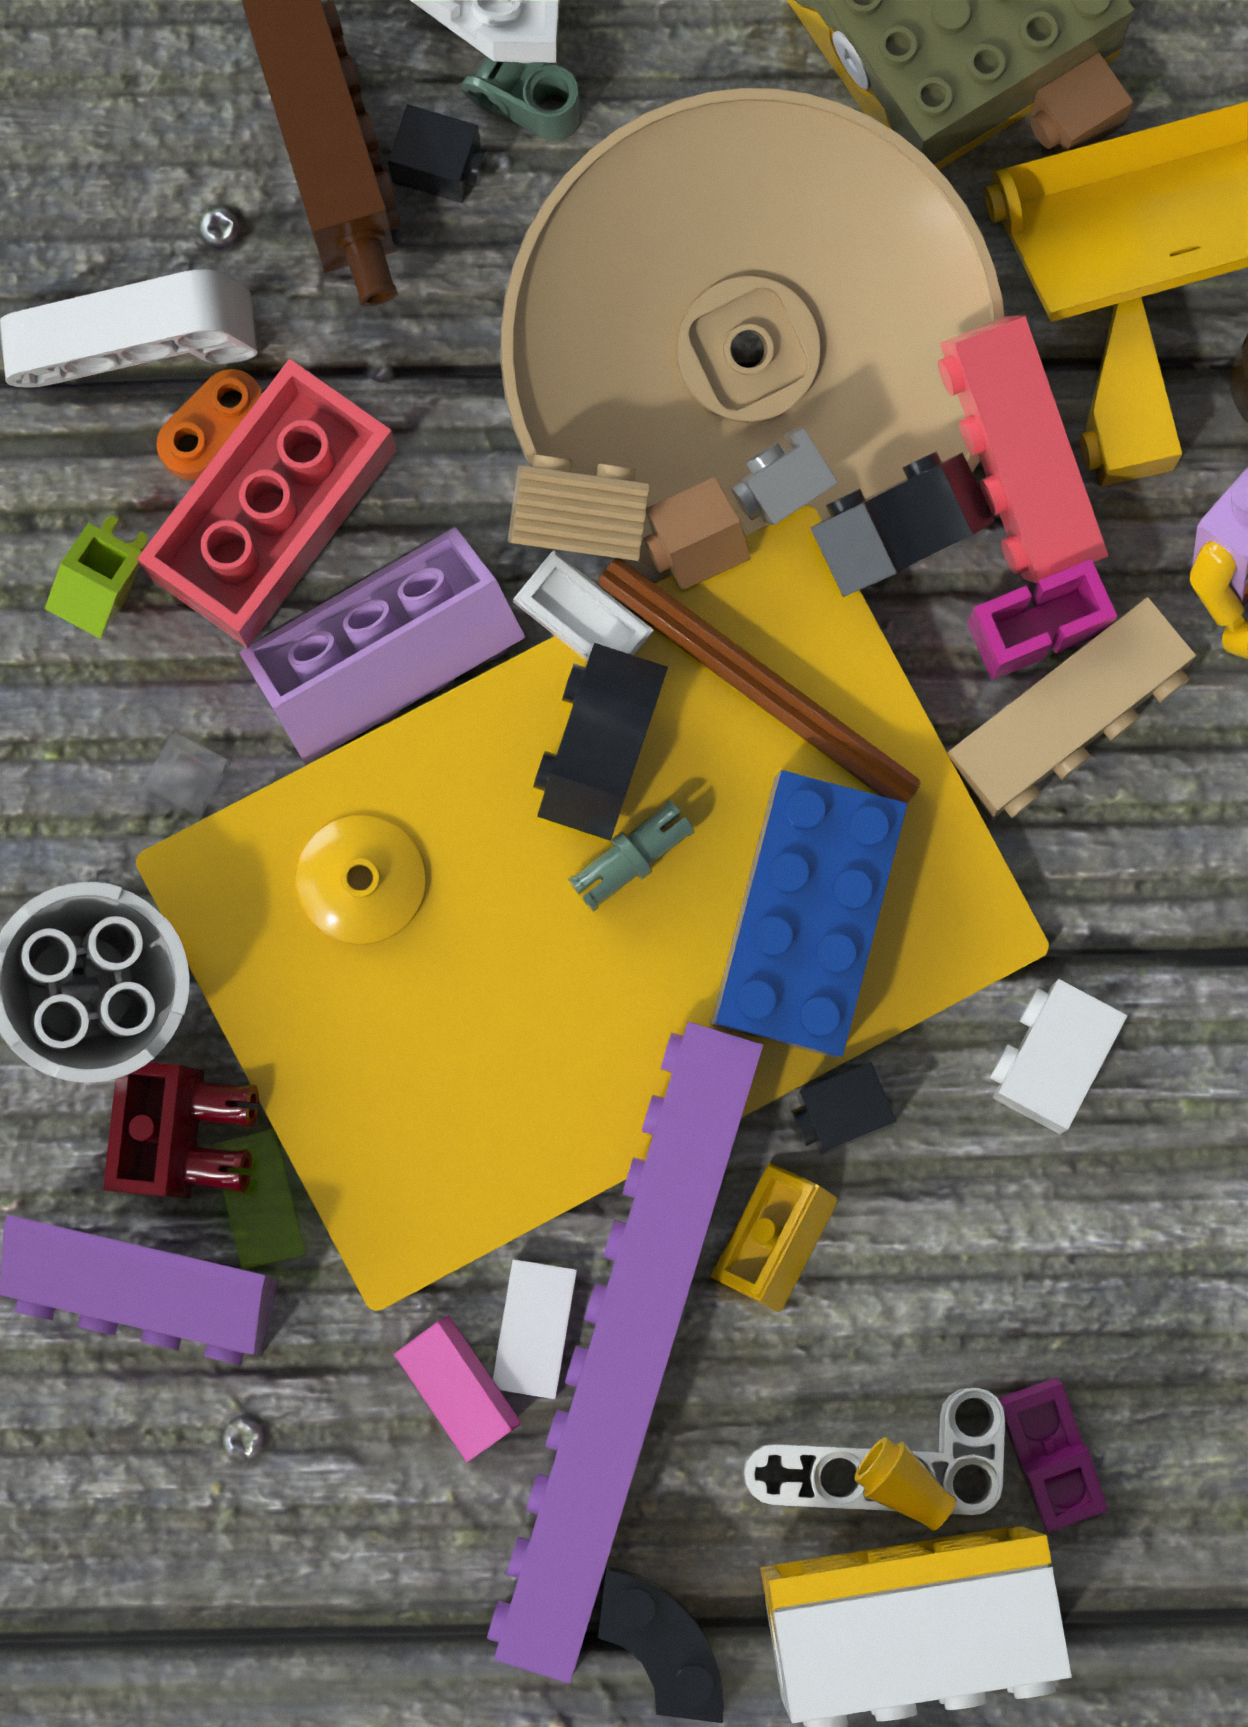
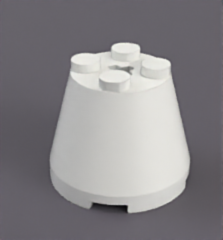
M99 882L70 883L55 887L34 897L10 918L0 932L1 1037L10 1049L28 1065L44 1074L65 1081L79 1083L109 1081L123 1077L145 1066L170 1041L179 1026L188 1003L190 979L185 950L175 929L167 918H164L147 901L134 893L122 889V887ZM76 968H83L86 978H97L99 983V989L89 993V1004L85 1006L75 995H64L61 991V984H65L73 979L72 970Z

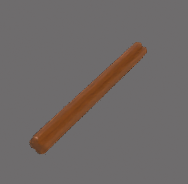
M615 558L602 572L598 580V586L877 794L905 803H909L916 794L921 784L916 776L625 561Z

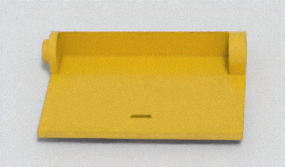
M1248 101L993 171L992 185L984 187V198L989 217L993 223L1002 221L1051 322L1248 267Z

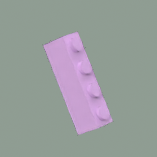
M454 527L251 644L249 648H244L239 653L305 765L341 748L347 741L374 725L389 722L398 715L400 710L429 693L444 690L452 684L455 678L484 661L499 658L510 646L526 637L498 582L458 529Z

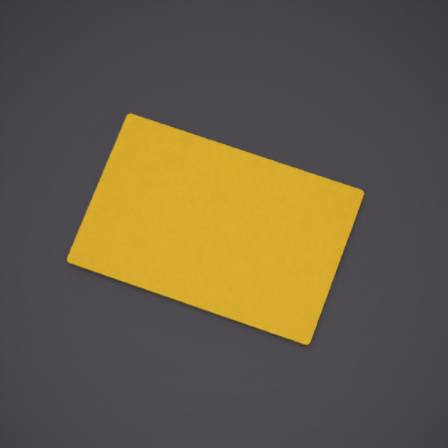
M803 506L777 524H768L745 536L751 559L683 591L680 590L673 575L655 584L916 776L921 783L918 791L907 804L843 1057L834 1058L710 1024L775 776L781 770L874 795H880L653 627H651L654 630L653 634L635 656L667 666L668 669L612 838L620 832L627 836L662 808L668 800H671L681 812L675 820L661 831L666 832L683 817H686L695 833L687 836L670 851L650 865L652 872L641 880L638 876L634 877L620 888L619 891L599 905V908L594 912L583 901V896L601 883L602 880L598 879L578 895L568 881V878L572 875L575 876L614 845L609 840L537 817L545 791L533 788L544 752L548 751L554 754L558 752L573 704L562 701L573 664L583 667L587 665L586 660L556 636L138 854L136 867L161 915L167 918L179 936L193 976L251 1085H255L258 1088L259 1101L365 1304L371 1310L380 1311L626 1180L633 1157L646 1160L653 1135L641 1131L652 1095L665 1098L672 1073L661 1070V1065L670 1035L673 1032L684 1036L688 1022L763 1044L742 1113V1117L1042 958L1048 952L1049 943L950 757L947 755L942 742L861 591L858 590L845 597L842 596L810 528L823 521L815 508ZM366 815L378 817L402 829L418 848L425 868L426 884L424 897L414 918L394 936L371 944L346 943L322 932L305 913L297 892L296 875L298 863L310 839L329 823L349 816ZM357 866L348 874V884L355 890L367 889L373 880L372 872L364 866Z

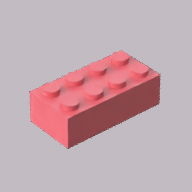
M289 358L138 556L139 564L148 578L243 646L249 648L397 452L392 430Z

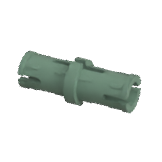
M671 800L664 803L662 808L627 836L620 832L612 838L613 847L575 876L572 875L568 878V881L578 895L598 879L602 880L601 883L583 896V901L593 912L634 877L638 876L641 880L652 872L650 865L670 851L687 836L695 833L686 817H683L666 832L661 831L675 820L681 812Z

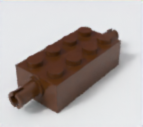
M242 0L324 273L349 266L361 306H375L388 302L396 297L398 292L396 285L393 284L385 255L395 252L391 231L402 227L396 209L397 204L387 171L383 169L379 155V146L369 113L365 111L351 55L348 56L343 39L344 34L334 0Z

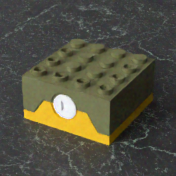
M787 0L864 114L901 135L922 152L938 170L1030 114L1037 90L1099 52L1107 64L1118 59L1120 48L1123 45L1134 13V8L1128 0Z

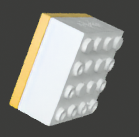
M1019 1525L760 1567L781 1700L791 1723L803 1722V1725L806 1727H847V1714L871 1711V1714L875 1715L876 1721L898 1720L918 1715L916 1703L939 1700L940 1704H945V1710L965 1709L987 1704L985 1692L1006 1688L1008 1693H1014L1016 1699L1055 1693V1680L1072 1678L1053 1567L1048 1565L1052 1562L1047 1535Z

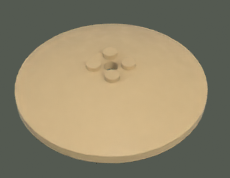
M738 88L707 92L676 100L656 108L615 130L589 150L563 176L542 204L527 230L518 251L504 299L501 323V370L505 399L513 429L530 467H533L535 454L572 460L571 473L596 476L598 464L636 469L634 482L649 484L646 508L716 477L741 522L744 536H747L768 524H765L760 516L750 520L734 497L731 488L739 484L738 481L751 473L746 462L777 442L783 451L790 447L784 435L794 428L805 429L838 481L836 485L804 505L815 508L822 520L831 517L826 507L827 504L858 489H861L866 499L907 479L902 467L937 451L941 461H945L963 452L973 473L980 461L979 454L972 456L963 441L959 421L964 419L965 415L958 395L951 396L941 379L938 360L943 359L944 355L939 343L1004 318L1003 299L989 250L968 207L948 179L935 165L897 132L874 118L844 104L808 93L770 88ZM742 331H749L758 335L764 346V354L761 361L751 368L738 365L731 355L730 347L732 340ZM645 512L639 560H622L646 578L659 582L672 575L670 569L659 573L648 553L643 538L653 534Z

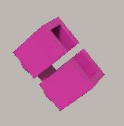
M1091 558L1039 580L1032 595L1026 585L975 606L967 626L993 681L1044 660L1051 646L1055 654H1058L1094 639L1114 623L1117 614ZM1031 600L1034 608L1025 611Z

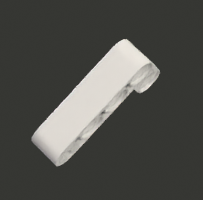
M215 270L184 271L13 312L0 319L5 381L15 387L47 386L186 353H191L201 360L213 364L244 362L254 358L258 353L251 292L223 273Z
M965 1388L949 1395L942 1405L940 1414L939 1452L912 1451L940 1485L957 1499L951 1514L975 1515L985 1513L993 1508L1001 1497L1003 1488L1005 1416L1000 1401L988 1390ZM969 1398L981 1401L989 1413L988 1426L981 1434L973 1437L962 1433L955 1421L956 1409L961 1402ZM767 1444L753 1450L745 1460L743 1468L744 1483L749 1492L763 1503L784 1506L895 1511L863 1496L864 1487L857 1482L849 1493L837 1497L828 1494L821 1485V1472L827 1462L836 1458H844L852 1463L857 1471L870 1448ZM769 1455H779L780 1466L787 1469H803L800 1456L813 1455L808 1471L811 1496L798 1495L802 1487V1482L781 1481L778 1485V1492H767L766 1483L755 1479L756 1467L766 1466ZM973 1464L979 1467L985 1474L987 1487L980 1499L975 1502L965 1503L956 1496L953 1489V1480L959 1469Z

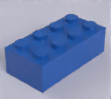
M781 770L775 776L710 1025L834 1058L843 1057L908 803Z

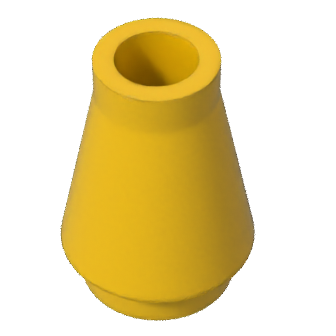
M887 1437L880 1439L870 1449L854 1476V1481L864 1487L863 1496L923 1523L932 1531L937 1530L943 1525L957 1502V1499L940 1485L904 1442L895 1444Z

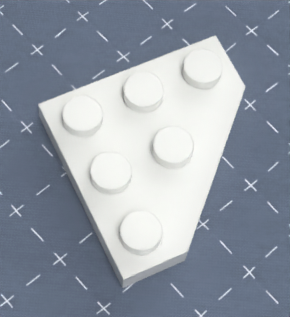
M410 0L493 61L556 63L560 0Z

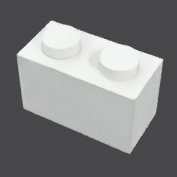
M1060 979L1050 987L1048 993L1037 988L1019 1021L1029 1026L1025 1037L1018 1049L1009 1044L1006 1045L990 1075V1079L1000 1083L992 1098L1061 1135L1069 1129L1128 1015Z

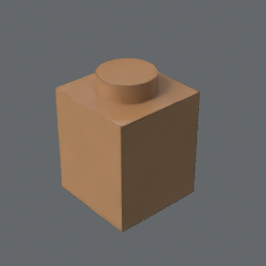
M1098 52L1037 90L1030 112L1032 116L1030 124L1035 136L1046 149L1050 150L1054 147L1057 153L1097 143L1124 126L1134 102Z
M716 477L646 508L653 534L643 538L648 553L659 573L670 569L681 591L751 559L741 522Z

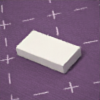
M555 550L550 553L513 599V603L587 662L594 642L635 656L654 631Z
M512 1260L493 1374V1381L499 1390L556 1399L577 1270Z

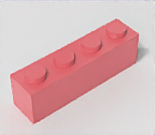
M1006 316L940 342L944 358L938 360L939 373L948 393L951 396L957 394L965 418L959 421L960 432L969 453L972 456L979 454L987 477L980 481L982 495L990 512L994 516L1000 514L1007 537L1001 540V547L1010 570L1015 575L1021 573L1023 580L1038 583L1043 578L1091 558L1093 562L1108 557L1105 543L1026 316Z

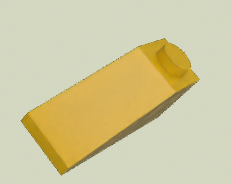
M1142 297L1114 304L1085 428L1086 432L1080 434V448L1087 470L1096 469L1100 487L1173 471L1182 456Z

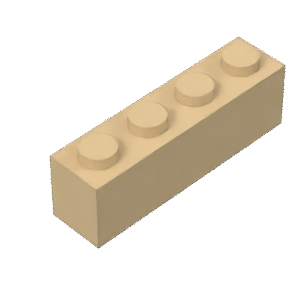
M1147 597L949 750L947 755L950 757L969 795L990 821L1004 811L1013 819L1041 797L1042 794L1036 786L1055 772L1063 780L1082 766L1091 757L1085 748L1097 738L1105 734L1110 741H1113L1132 727L1141 718L1135 709L1154 695L1158 702L1162 703L1190 680L1184 671L1194 660L1196 654L1149 597Z

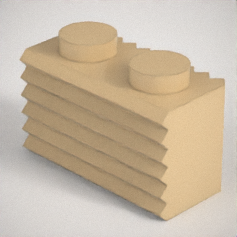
M535 454L533 467L518 465L507 542L634 561L639 560L649 484L634 482L636 469L598 464L596 476L571 473L572 460Z

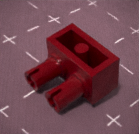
M150 1062L130 1074L116 1078L103 1190L186 1199L191 1198L193 1186L245 1192L249 1187L251 1175L231 1173L230 1169L232 1167L252 1169L251 1153L248 1150L235 1151L197 1147L198 1125L200 1121L252 1127L256 1122L258 1110L237 1108V1104L240 1102L259 1104L258 1088L255 1085L241 1086L204 1082L205 1070Z

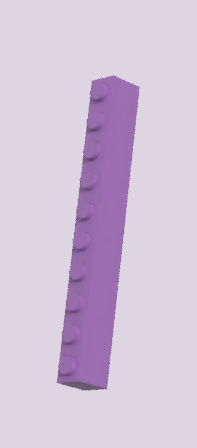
M691 1022L687 1023L684 1036L673 1032L670 1035L661 1065V1070L672 1073L665 1098L652 1095L641 1131L653 1135L646 1160L633 1157L622 1195L634 1198L627 1223L614 1220L603 1255L604 1258L615 1261L608 1286L595 1283L586 1310L584 1321L596 1324L588 1349L579 1346L575 1347L566 1376L565 1384L576 1387L569 1413L559 1409L556 1410L545 1446L557 1451L550 1476L537 1473L526 1511L537 1514L530 1540L518 1536L506 1575L518 1578L511 1604L498 1601L487 1639L499 1643L494 1657L495 1661L568 1684L571 1683L763 1044Z

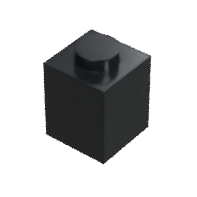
M407 104L388 159L392 182L463 203L468 185L478 186L482 179L488 151L481 149L478 125Z
M872 1061L800 1090L797 1098L801 1107L791 1110L794 1122L805 1146L816 1142L821 1156L890 1128L897 1122Z

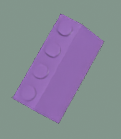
M12 1215L6 1216L3 1230L0 1295L17 1299L14 1312L52 1321L56 1308L80 1314L77 1327L110 1335H116L119 1323L143 1329L140 1342L179 1350L182 1338L206 1344L204 1357L242 1365L245 1353L261 1356L279 1279Z

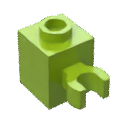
M113 515L103 521L101 528L88 522L61 561L44 608L101 639L129 596L140 567L137 558L144 550L148 539V534L142 531L130 543H125L114 537L113 534L119 519Z

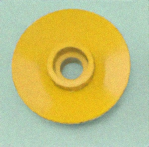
M366 815L344 817L329 823L319 830L304 848L296 875L298 897L309 919L328 936L351 944L376 943L400 932L416 915L424 897L426 884L424 863L412 839L393 823ZM357 866L367 867L372 872V883L365 890H355L348 884V874Z

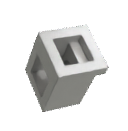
M794 428L784 435L790 444V447L784 451L777 442L746 462L751 473L738 481L739 484L731 488V491L750 520L760 516L765 524L775 525L838 483L804 428Z

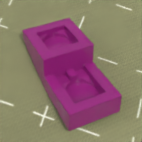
M1055 1377L998 1398L1003 1406L1005 1426L1046 1532L1049 1533L1109 1511L1089 1450L1082 1443L1063 1383Z

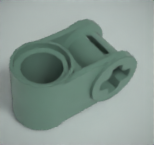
M486 56L474 76L465 77L460 87L462 92L477 106L494 115L505 117L537 134L540 138L549 141L563 140L571 136L579 128L582 119L578 84L572 73L555 63L493 61ZM549 96H560L567 100L557 110L548 111L538 106L543 99Z

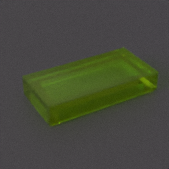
M271 1129L212 1144L213 1149L248 1150L252 1156V1169L238 1167L230 1169L231 1173L251 1175L247 1190L245 1192H237L235 1190L223 1189L241 1269L246 1271L307 1255L280 1140L275 1130Z

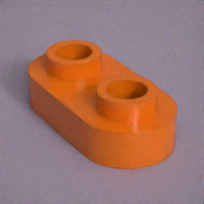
M227 369L217 372L162 426L157 436V452L164 467L172 475L183 480H197L262 395L256 380L241 370ZM237 391L242 394V399L238 405L227 408L220 404L221 397L226 392ZM185 435H194L198 438L196 448L190 452H182L177 449L178 441Z

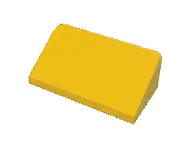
M769 1162L710 1277L776 1312H781L837 1204V1197L820 1185Z

